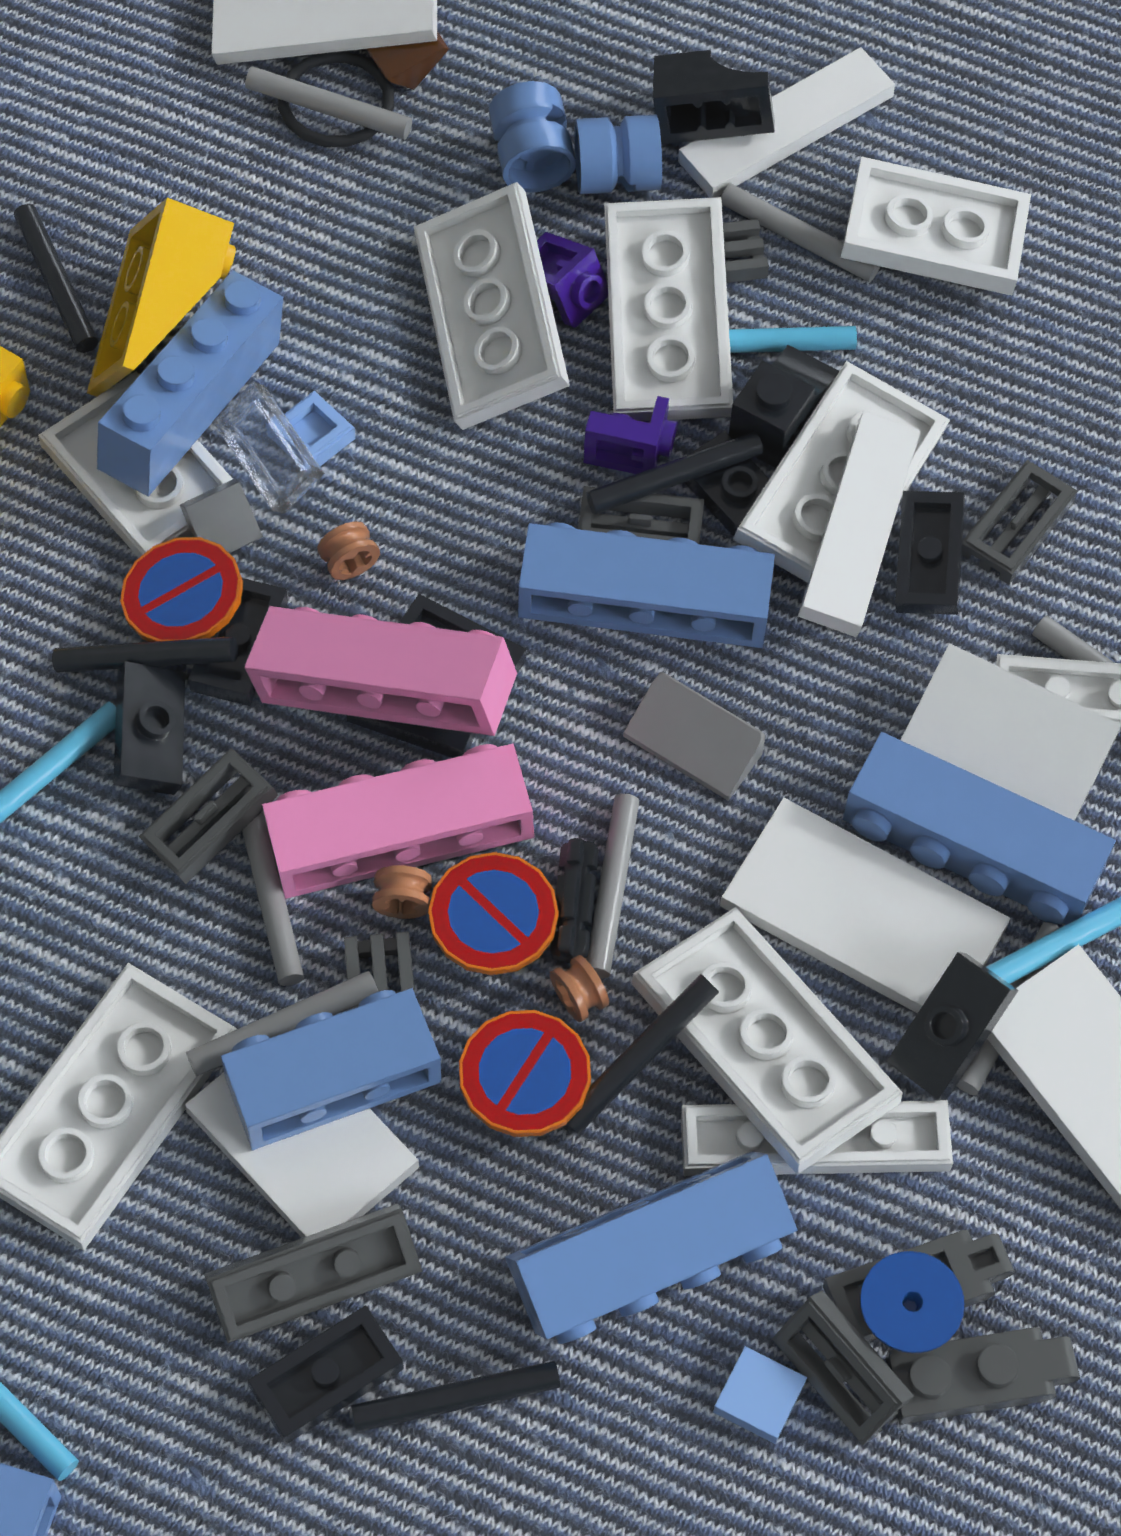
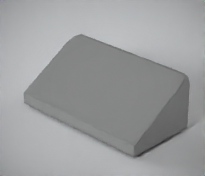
M660 672L653 680L623 732L624 738L727 801L730 800L762 756L765 742V734L664 672Z

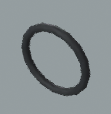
M340 51L316 54L300 61L285 75L287 78L297 80L309 69L326 63L350 64L364 69L377 80L382 90L383 105L381 108L390 111L394 109V88L391 82L385 78L379 67L369 58L354 53ZM278 99V111L287 128L302 140L322 147H349L369 140L379 132L365 127L348 135H323L307 129L296 120L290 109V103Z

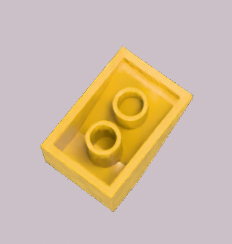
M167 197L130 230L87 394L98 397L134 371L219 279L223 280L226 278L233 264L236 251L235 246L229 244L234 226L233 222Z

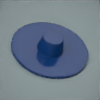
M904 1251L883 1258L871 1268L862 1285L860 1306L868 1328L882 1343L905 1353H924L941 1347L956 1333L964 1314V1295L957 1277L943 1262L925 1253Z

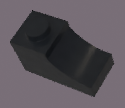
M711 50L654 56L653 103L655 114H657L659 120L661 144L775 132V119L768 72H744L727 68L712 58Z
M787 345L771 365L762 360L733 402L728 435L734 439L755 431L759 435L763 446V454L756 456V458L777 468L838 375L839 370Z

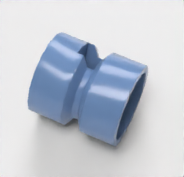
M528 81L506 87L495 95L489 104V118L494 140L499 142L497 144V154L502 177L506 184L511 185L518 182L525 192L534 193L547 191L569 179L576 169V158L570 134L566 129L567 119L558 90L545 82Z
M657 114L625 116L620 126H614L608 117L575 119L574 153L579 195L611 193L617 183H622L628 192L661 189L662 148Z

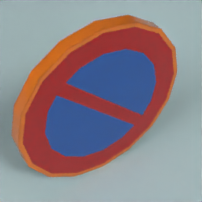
M201 537L174 538L153 546L134 562L123 580L120 602L128 625L143 640L148 642L211 638L229 624L240 606L243 580L235 558L220 544Z
M492 852L469 856L450 867L433 889L428 915L432 937L448 959L467 971L498 975L519 971L540 958L554 938L559 911L554 889L540 869L521 857Z
M537 1010L508 1011L485 1021L468 1038L459 1060L460 1091L470 1111L490 1129L513 1137L542 1136L565 1126L583 1107L591 1085L590 1056L579 1034L560 1018Z

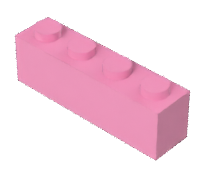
M269 606L244 667L262 703L495 736L517 675L504 637L495 636L487 631L471 630L463 632L440 629L423 622L402 624L380 621L363 614L349 617L320 613L308 607L289 609Z
M514 743L500 747L492 744L479 745L467 750L462 756L438 762L430 759L417 760L405 765L400 771L376 777L366 774L355 775L343 780L338 786L319 791L293 790L282 794L276 801L262 804L285 899L373 878L377 870L387 866L405 865L418 867L534 838L533 810Z

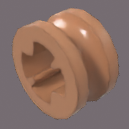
M348 522L334 528L320 540L317 546L318 554L321 559L328 562V571L335 580H346L361 575L370 569L380 556V549L373 540H369L370 531L363 522Z
M405 865L387 866L376 871L374 874V885L380 891L376 892L372 897V906L375 911L388 917L400 919L417 918L428 913L430 898L425 893L429 892L432 888V877L429 873L417 867Z
M578 955L571 959V967L568 970H563L560 967L550 972V979L557 996L568 1013L576 1021L582 1022L588 1018V1010L591 1007H596L599 1010L609 1005V998L594 968L583 956Z

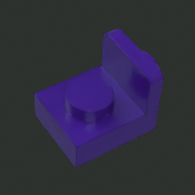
M545 232L537 239L549 296L550 299L555 301L564 324L575 328L608 298V282L594 248Z
M657 396L650 423L637 421L633 417L622 413L605 414L590 411L585 429L583 463L637 474L656 467L659 456L670 458L677 431V422L668 420L670 398Z

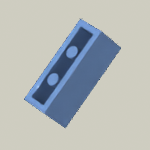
M413 988L399 993L393 990L376 992L364 998L357 1008L334 1016L329 1012L311 1015L300 1021L292 1031L272 1038L267 1035H256L246 1038L237 1043L232 1048V1052L221 1055L225 1079L252 1151L441 1083V1058Z

